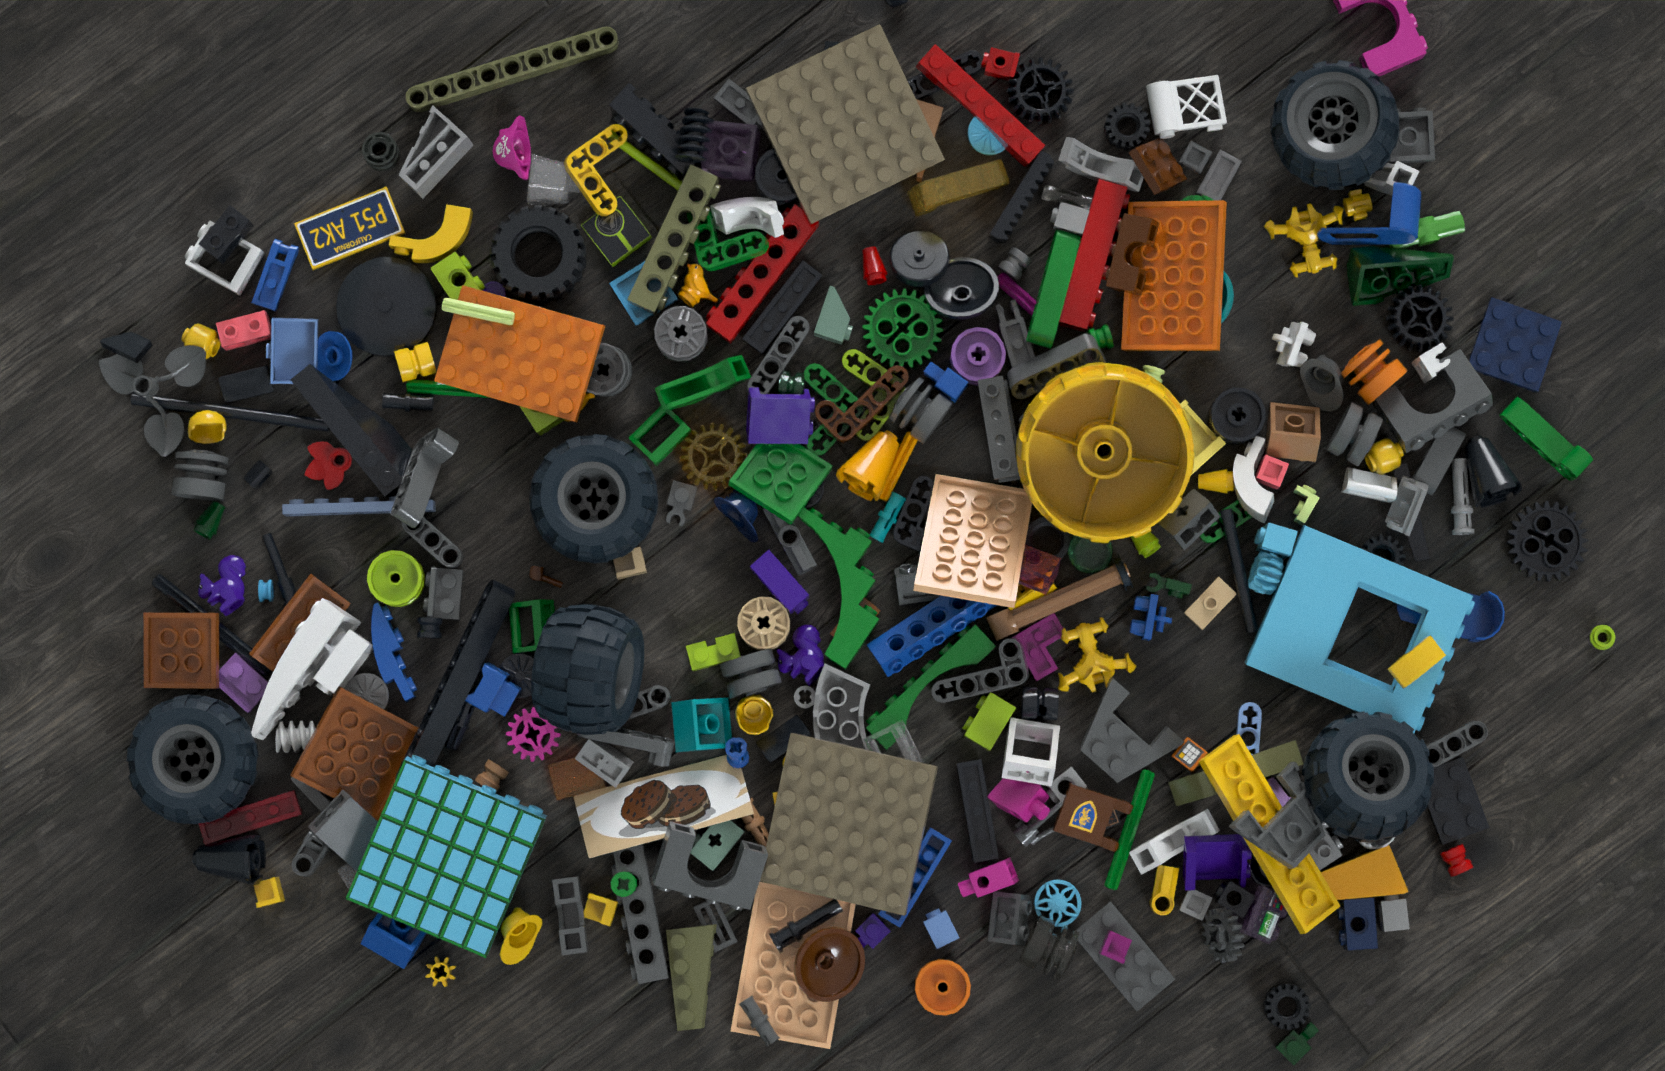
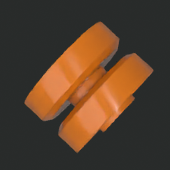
M936 959L928 962L919 970L915 978L914 990L918 1001L925 1010L935 1015L946 1016L956 1013L965 1006L970 996L971 984L968 974L959 964L948 959ZM942 982L948 986L944 992H940L938 989V985Z

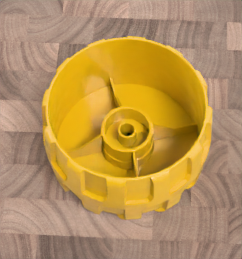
M1095 362L1055 376L1028 405L1021 420L1016 442V460L1019 476L1027 496L1035 508L1050 523L1063 532L1089 539L1091 542L1109 543L1110 540L1130 536L1135 538L1151 532V527L1161 521L1168 513H1173L1183 500L1182 495L1193 473L1194 444L1190 424L1184 410L1173 394L1162 383L1149 374L1130 366ZM1107 444L1111 447V451L1107 456L1097 454V449L1100 445Z

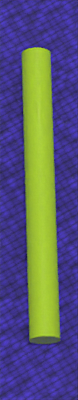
M611 130L612 135L607 139L611 142L615 139L620 142L618 139L619 135ZM626 141L619 147L677 191L682 184L681 180Z

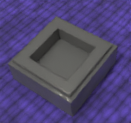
M1190 140L1178 164L1200 175L1212 151Z

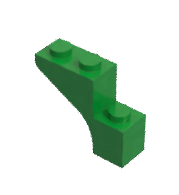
M739 355L727 358L709 368L662 384L654 389L663 410L668 411L695 404L716 392L731 389L750 379L751 375L743 356Z

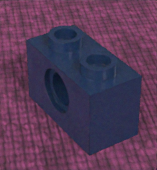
M1374 898L1340 900L1341 905L1337 909L1338 920H1342L1343 930H1339L1340 945H1344V950L1378 948ZM1354 917H1359L1363 923L1362 928L1358 931H1354L1350 926V922Z

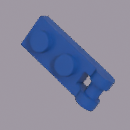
M274 239L251 302L253 305L274 312L277 311L292 266L298 255L299 246L293 244L288 246L283 244V241ZM279 253L287 255L285 261L277 259Z

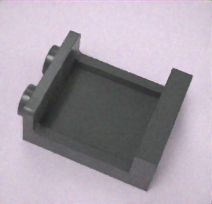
M342 790L308 827L357 871L378 821L345 790Z

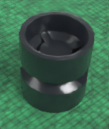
M1023 687L1021 718L1036 719L1038 716H1041L1043 720H1057L1058 688L1044 687L1042 691H1039L1037 687Z

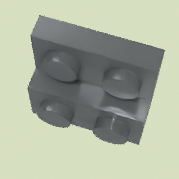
M1422 107L1413 108L1411 112H1401V109H1397L1399 114V137L1397 146L1392 150L1390 160L1387 163L1395 164L1396 161L1401 163L1434 162L1433 111H1426V108Z

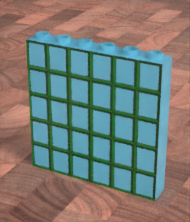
M412 755L411 758L407 756L403 761L345 899L486 958L547 815L542 814L544 810L537 806L529 805V807L519 804L520 800L513 796L506 795L502 797L496 794L497 790L487 785H482V788L472 784L473 780L466 776L459 775L457 778L450 775V770L439 765H436L435 768L425 764L426 760L419 756Z

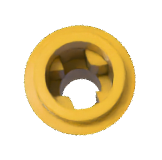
M1224 469L1199 474L1198 488L1228 494V491H1234L1233 471Z

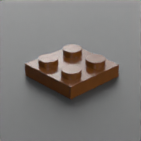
M1158 138L1129 152L1154 195L1187 180L1182 167L1177 163L1170 152L1168 144L1163 139Z

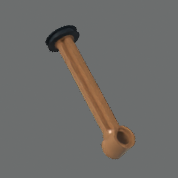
M1117 554L1118 558L1113 559L1111 557L1113 562L1111 567L1053 591L1016 609L1010 610L1008 608L987 617L986 619L996 641L1017 633L1019 628L1119 584H1122L1126 591L1127 586L1131 585L1133 588L1129 578L1131 575L1126 564H1123L1119 554Z

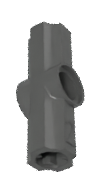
M764 508L763 512L797 575L805 574L815 568L817 564L795 523L793 522L790 525ZM794 532L797 535V539L794 543L787 544L783 541L784 534Z

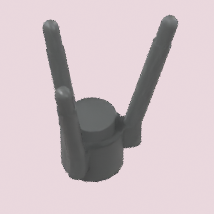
M1062 802L1052 807L1045 819L1038 820L1034 824L1030 821L1025 824L1024 821L1019 820L1015 824L1017 829L1013 831V834L1027 847L1030 843L1035 845L1040 839L1055 832L1053 831L1054 826L1038 834L1037 828L1062 807Z

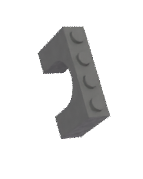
M1461 349L1439 361V363H1443L1444 360L1450 359V363L1441 369L1440 373L1455 394L1452 403L1443 411L1434 414H1424L1414 410L1407 403L1396 385L1384 391L1374 400L1375 409L1383 417L1384 422L1405 453L1420 449L1427 441L1433 438H1440L1447 430L1454 426L1465 424L1469 418L1476 414L1485 413L1493 405L1492 393Z
M669 821L652 874L653 884L662 891L670 892L674 890L680 892L685 897L694 898L698 896L712 904L721 902L728 904L729 907L736 910H743V908L750 910L768 857L766 846L741 840L731 870L719 879L703 880L694 876L687 868L689 855L696 837L694 827Z

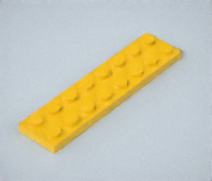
M1239 734L1233 735L1198 761L1233 821L1243 811L1249 810L1263 828L1282 808ZM1244 838L1300 934L1309 932L1340 907L1310 853L1295 868L1289 869Z

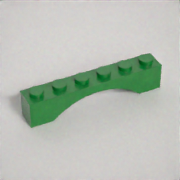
M967 625L957 635L960 640L954 645L949 642L939 652L942 657L935 663L931 659L921 669L924 674L917 680L912 677L903 686L906 691L899 697L894 694L885 703L887 708L881 714L876 711L866 721L869 724L866 730L885 750L891 747L905 733L906 721L911 706L918 694L928 683L951 669L977 665L996 647L976 625L972 628Z

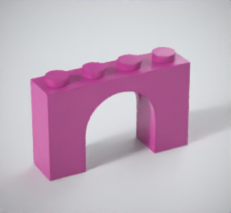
M1333 0L1339 14L1364 3H1378L1385 6L1394 16L1396 22L1394 38L1384 45L1362 53L1359 60L1363 69L1368 68L1376 75L1382 76L1422 59L1426 55L1427 43L1422 35L1419 36L1416 30L1418 26L1415 16L1412 13L1409 14L1406 8L1407 0Z

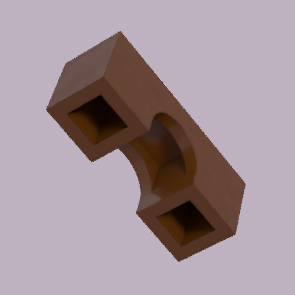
M1124 213L1123 219L1118 224L1119 236L1117 243L1112 248L1111 255L1113 260L1111 268L1107 269L1105 276L1107 287L1113 290L1142 295L1147 271L1133 265L1132 254L1140 246L1154 247L1159 227L1157 221Z

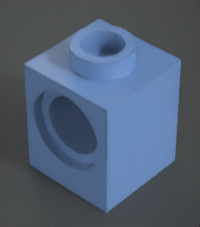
M938 908L926 914L927 919L923 923L936 949L959 938L946 910L941 912Z

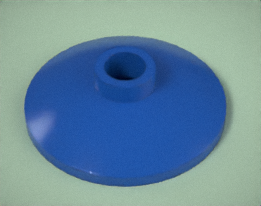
M336 331L325 332L318 338L317 369L332 381L344 378L352 364L351 346L343 334Z

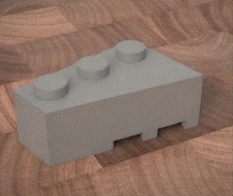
M433 105L425 125L422 126L419 132V138L415 146L411 148L399 173L402 180L422 199L473 147L470 139Z

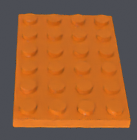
M1226 201L1128 202V214L1153 219L1159 223L1154 247L1140 246L1132 254L1133 265L1146 270L1147 275L1142 295L1124 292L1121 350L1220 351Z
M462 285L458 300L512 311L515 313L513 325H506L454 313L434 381L577 423L605 326Z

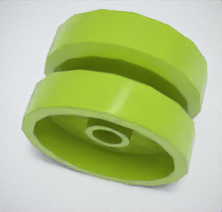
M391 550L381 553L372 561L368 569L367 583L370 592L377 600L391 607H404L412 604L421 596L425 588L426 576L423 567L413 556L403 551ZM399 574V582L395 583L391 580L393 575L397 576Z

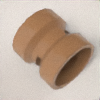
M488 759L484 765L486 771L478 774L475 781L498 791L500 788L499 780L505 779L509 772Z

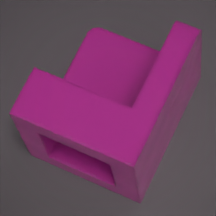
M1108 930L1099 954L1124 964L1126 960L1124 958L1132 940Z

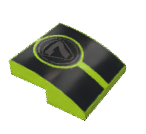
M621 196L616 198L617 208L612 214L600 216L596 213L581 225L612 267L652 238Z

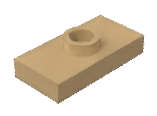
M1218 577L1184 614L1203 630L1237 593Z

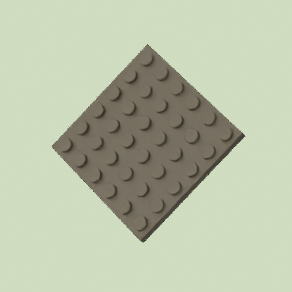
M880 24L745 88L810 225L945 160Z
M790 733L766 845L768 857L760 881L905 916L907 914L938 766Z

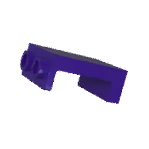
M749 388L746 419L748 444H808V435L813 434V420H810V412L815 410V399L810 396L809 389H803V394H760L759 388Z
M1239 834L1184 836L1183 880L1185 891L1195 890L1196 880L1237 878L1239 879L1240 887H1246V878H1250L1251 875L1250 863H1247V859H1251L1252 851L1244 838Z

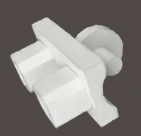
M1291 322L1289 328H1283L1281 335L1273 334L1272 340L1278 342L1276 351L1280 352L1276 364L1301 367L1308 359L1307 355L1299 352L1301 344L1311 346L1314 342L1316 333L1308 329L1309 324Z

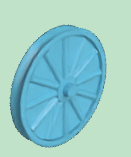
M976 117L971 120L967 132L971 146L977 152L984 155H996L1005 150L996 137Z

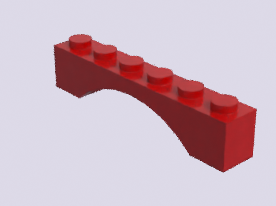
M936 44L915 66L932 83L940 87L971 112L996 137L1006 151L1024 167L1044 148L1045 144Z

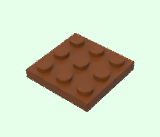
M143 613L144 688H219V613Z

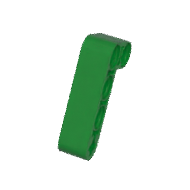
M1516 397L1499 415L1517 435L1569 481L1577 479L1593 461L1592 456L1579 445L1573 446L1519 397Z

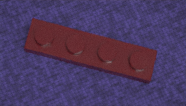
M293 790L233 809L225 814L224 817L212 822L198 824L204 844H210L302 815L296 791Z

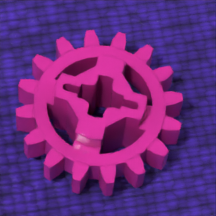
M532 707L531 713H528L526 709H522L523 716L520 717L515 714L514 718L517 721L515 723H508L512 727V731L506 732V735L511 736L512 740L507 744L509 746L515 745L514 754L522 752V760L527 755L530 756L531 762H535L536 756H539L541 760H545L544 753L547 752L552 755L553 751L550 748L552 746H559L554 741L555 738L561 737L560 733L555 732V729L558 727L548 723V720L544 719L542 720L546 722V725L538 726L533 718H540L535 707ZM523 722L525 728L522 734L517 736V730ZM530 725L535 731H540V734L537 735V744L533 739L527 738V735L530 734ZM550 733L549 742L544 747L542 741L545 735ZM521 744H531L534 751L525 750Z

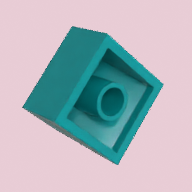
M728 698L671 702L676 752L726 748V742L732 738Z

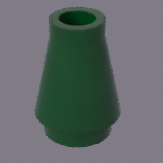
M212 501L210 506L194 522L195 527L193 531L211 540L212 536L217 534L225 507L216 501Z

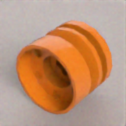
M1381 339L1368 346L1366 345L1348 361L1345 369L1340 373L1343 378L1352 371L1357 375L1349 382L1350 385H1354L1360 380L1364 383L1358 391V395L1367 405L1372 403L1408 371L1398 359L1388 364L1384 361L1390 353L1389 349L1385 350L1381 355L1376 352L1384 344Z

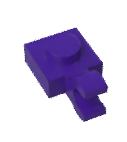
M874 913L855 930L860 936L858 940L863 948L868 944L872 949L891 932Z

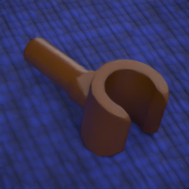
M530 567L529 576L532 580L547 582L559 588L562 587L563 582L543 575L544 567Z

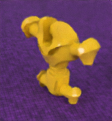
M1309 203L1307 204V210L1297 212V208L1292 207L1291 217L1286 221V224L1274 225L1272 220L1265 223L1263 227L1268 231L1271 240L1274 239L1276 234H1287V238H1291L1299 242L1300 245H1303L1304 251L1301 254L1305 257V262L1297 264L1292 262L1290 267L1294 277L1298 278V273L1307 271L1308 273L1312 272L1315 274L1322 270V268L1332 266L1333 270L1337 268L1338 258L1333 253L1328 257L1320 258L1319 253L1321 249H1318L1316 244L1318 241L1317 231L1321 228H1327L1326 225L1335 221L1343 225L1342 213L1344 208L1335 205L1332 209L1333 212L1322 216Z
M1100 617V622L1093 624L1081 623L1076 629L1066 631L1065 628L1062 629L1061 640L1068 644L1069 641L1079 638L1078 646L1084 654L1077 665L1073 667V672L1064 677L1061 673H1058L1059 690L1067 692L1069 690L1068 685L1079 680L1080 683L1087 685L1093 693L1096 692V684L1104 682L1107 688V683L1115 674V669H1126L1129 673L1135 670L1136 665L1132 662L1129 653L1125 654V659L1113 660V656H1108L1096 650L1097 640L1093 634L1101 631L1107 632L1109 625L1105 622L1104 618Z

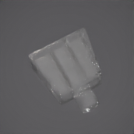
M532 154L527 193L528 205L565 204L569 202L570 192L581 193L567 173L563 162Z

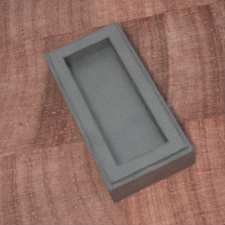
M1220 150L1196 194L1208 196L1213 200H1221L1242 161Z

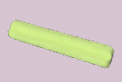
M444 298L442 302V310L506 325H513L515 313L512 311L451 298Z

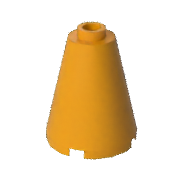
M879 431L838 469L836 477L841 483L844 480L850 485L847 489L868 501H872L875 498V501H878L899 447L898 438L890 431Z

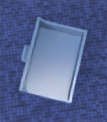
M271 319V344L266 343V358L271 359L270 384H293L290 379L309 364L317 369L318 319Z

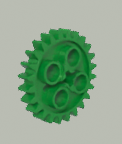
M894 289L893 297L883 293V302L877 298L875 299L877 308L869 306L868 310L872 313V316L865 315L864 319L870 324L863 325L862 328L865 331H869V333L864 335L863 339L871 340L867 345V349L875 348L872 357L875 358L881 355V364L889 360L890 368L895 363H899V366L902 367L904 363H907L909 368L913 369L914 361L921 366L923 364L922 357L928 360L931 359L929 350L937 352V348L933 343H941L942 339L936 336V334L943 333L942 328L936 327V325L942 323V319H935L938 313L934 310L931 311L928 303H924V294L918 299L916 298V290L908 296L906 289H903L902 295H898ZM900 306H906L910 309L911 314L906 318L898 316L896 310ZM916 314L920 315L917 320L908 326V334L902 332L891 344H886V341L898 332L899 324L905 326ZM882 323H889L892 326V331L884 335L879 332L878 326ZM917 324L926 326L927 333L924 336H918L914 333L913 328ZM899 341H905L908 343L909 349L905 353H900L896 350L895 344Z

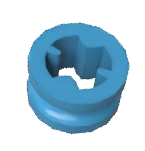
M272 579L268 580V582L259 580L258 596L260 602H264L266 599L269 602H273L274 585Z

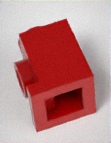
M991 47L990 53L985 52L981 66L986 68L984 75L1009 81V78H1014L1020 53H1012ZM996 59H1003L1004 65L998 66L995 62Z

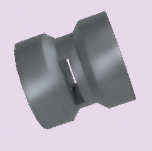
M1012 247L1008 252V258L1000 263L998 269L1007 274L1012 280L1018 282L1022 276L1023 269L1028 268L1032 260L1019 249Z

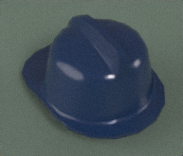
M737 490L732 491L725 498L716 497L714 503L719 511L735 525L744 537L751 542H757L758 536L752 526L758 515L756 503Z

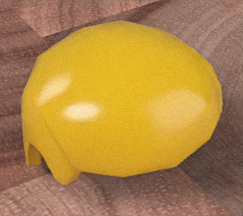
M204 410L195 413L190 418L188 436L192 441L209 444L224 439L226 421L221 414L215 411Z
M755 694L741 699L735 710L738 726L747 734L758 735L767 731L773 718V709L770 702L763 696Z

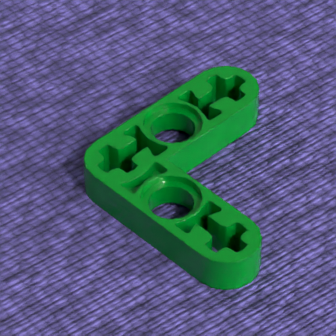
M711 210L705 221H703L705 224L699 222L697 226L700 232L694 246L699 264L707 271H716L761 256L769 248L768 239L761 232L757 231L719 243ZM687 213L688 222L691 223L693 216ZM704 230H709L711 233L710 239L706 242H700V233ZM755 239L762 241L758 244L759 248L757 249L753 246H750L755 244ZM744 242V243H745L747 246H749V247H746V249H745V247H744V245H743L742 243ZM733 245L739 246L738 255L732 258L729 257L728 249ZM709 254L716 257L712 259V264L705 261L709 259Z
M810 364L804 370L805 382L824 400L831 401L836 405V403L842 400L844 394L849 396L845 400L850 405L858 400L855 395L820 364ZM810 370L814 372L820 370L819 376L824 381L826 377L830 379V381L824 384L822 390L817 388L821 385L817 379L809 380L811 376ZM831 385L838 386L841 391L839 397L831 399L826 395V389ZM841 403V406L838 408L845 413L847 407ZM863 407L856 409L858 411L855 414L857 418L861 416ZM833 412L829 415L827 419L833 416ZM842 424V430L838 435L843 436L850 427ZM820 425L809 437L807 449L820 457L825 455L837 440ZM824 430L826 435L833 440L829 442L826 439L822 444L824 450L817 449L814 451L812 449L814 446L812 441L814 439L820 441L823 437L820 431Z

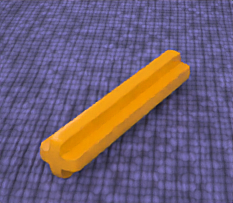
M909 431L906 432L895 455L879 498L883 501H888L918 441L910 435L911 432Z

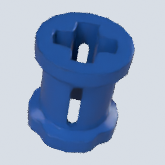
M742 738L729 739L725 744L727 762L733 768L746 766L749 762L747 743Z

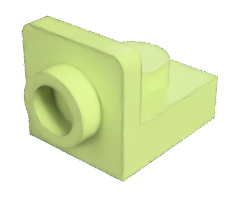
M1307 485L1297 486L1293 491L1306 499L1305 502L1300 500L1293 512L1297 515L1294 521L1302 526L1307 521L1320 498L1315 495L1316 491Z

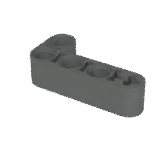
M1083 334L1012 368L1007 373V380L1012 395L1015 398L1024 399L1040 392L1047 382L1061 373L1088 363H1107L1096 339L1090 334Z
M435 428L416 443L391 510L392 516L411 528L419 524L425 513L441 464L455 453L459 444L458 440L439 428Z
M1008 638L1000 644L999 654L1002 666L936 682L932 687L933 698L940 703H946L1025 683L1029 677V669L1022 643L1016 638ZM1012 642L1017 646L1018 651L1015 656H1008L1005 653V645ZM1013 667L1022 669L1024 676L1020 681L1012 679L1010 672ZM989 673L998 675L999 683L997 686L992 687L987 684L986 677ZM965 678H969L974 682L975 687L972 692L963 690L962 682ZM956 680V689L959 696H956V691L947 693V698H944L943 694L938 693V690L942 688L941 684H944L945 688L955 686L953 681Z

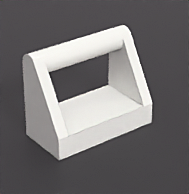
M1347 467L1341 492L1391 503L1397 496V478Z

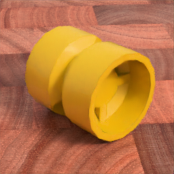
M428 342L415 345L411 351L408 348L394 351L403 382L416 379L417 374H421L424 377L437 373Z

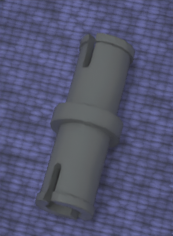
M753 995L739 1004L751 1021L750 1026L752 1029L755 1028L766 1047L780 1039L767 1020L769 1018L767 1013L764 1015L754 1000Z

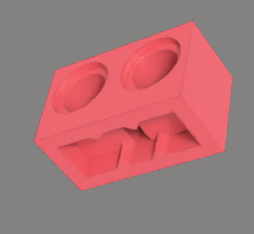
M264 310L216 323L221 346L226 351L271 339V322L269 314Z

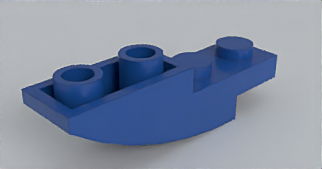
M377 602L373 605L371 622L375 659L384 683L389 684L395 681L404 700L408 702L416 698L414 692L418 689L412 677H406L403 671L406 665L401 655H395V652L403 649L401 642L404 641V638L398 627L393 629L389 621L393 617L387 605L382 607L381 603Z

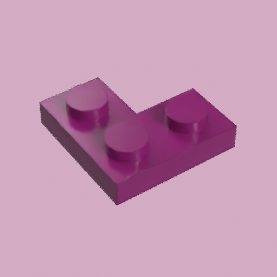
M1055 613L1012 637L1022 643L1028 669L1035 681L1058 669L1046 649V646L1062 637L1063 627Z

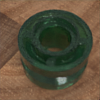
M783 371L782 377L779 378L778 394H803L805 382L803 373L797 372L794 377H791L789 371Z

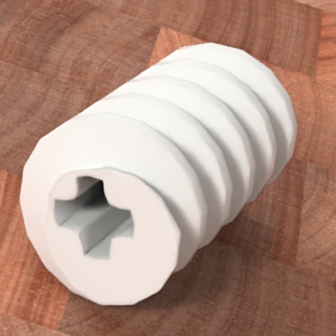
M280 721L276 729V752L280 751L281 746L285 753L290 751L291 746L295 753L300 751L301 745L304 750L316 729L313 721H310L308 728H305L303 721H300L298 728H295L293 721L289 722L288 728H285L283 721Z

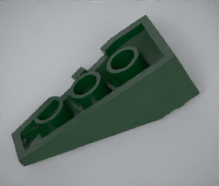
M1378 246L1351 248L1347 264L1351 303L1353 306L1377 304L1383 302L1384 297L1395 293L1398 295L1401 290L1406 293L1405 290L1409 286L1422 285L1424 287L1449 278L1454 256L1446 253Z

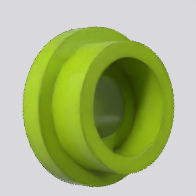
M1607 625L1596 626L1590 633V642L1596 649H1609L1615 642V633ZM1600 633H1603L1606 636V640L1604 642H1600L1598 640V635Z

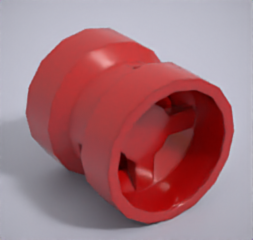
M1463 844L1440 853L1442 860L1450 864L1447 869L1450 877L1473 868L1471 860L1464 858L1466 857V849Z

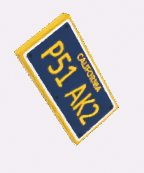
M387 187L294 223L313 270L390 240V235L401 236L406 234Z

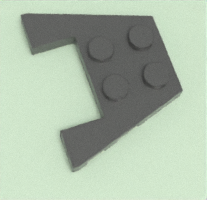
M1111 677L1079 749L1118 783L1181 746L1184 741L1167 726L1150 745L1142 740L1113 714L1114 710L1129 695V692Z
M1290 762L1276 776L1291 796V799L1263 828L1249 810L1243 811L1229 826L1232 830L1289 869L1295 868L1325 836L1321 822L1313 812L1315 808L1305 796V784L1301 782L1297 772L1300 769L1296 762Z

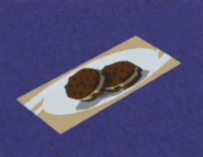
M727 755L620 783L616 788L609 786L574 796L589 858L663 839L669 821L694 827V830L754 814L742 769L730 766L727 762Z

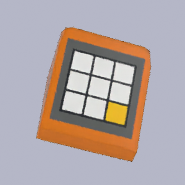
M1187 737L1184 743L1172 754V757L1188 771L1192 772L1199 764L1198 761L1204 758L1208 752Z

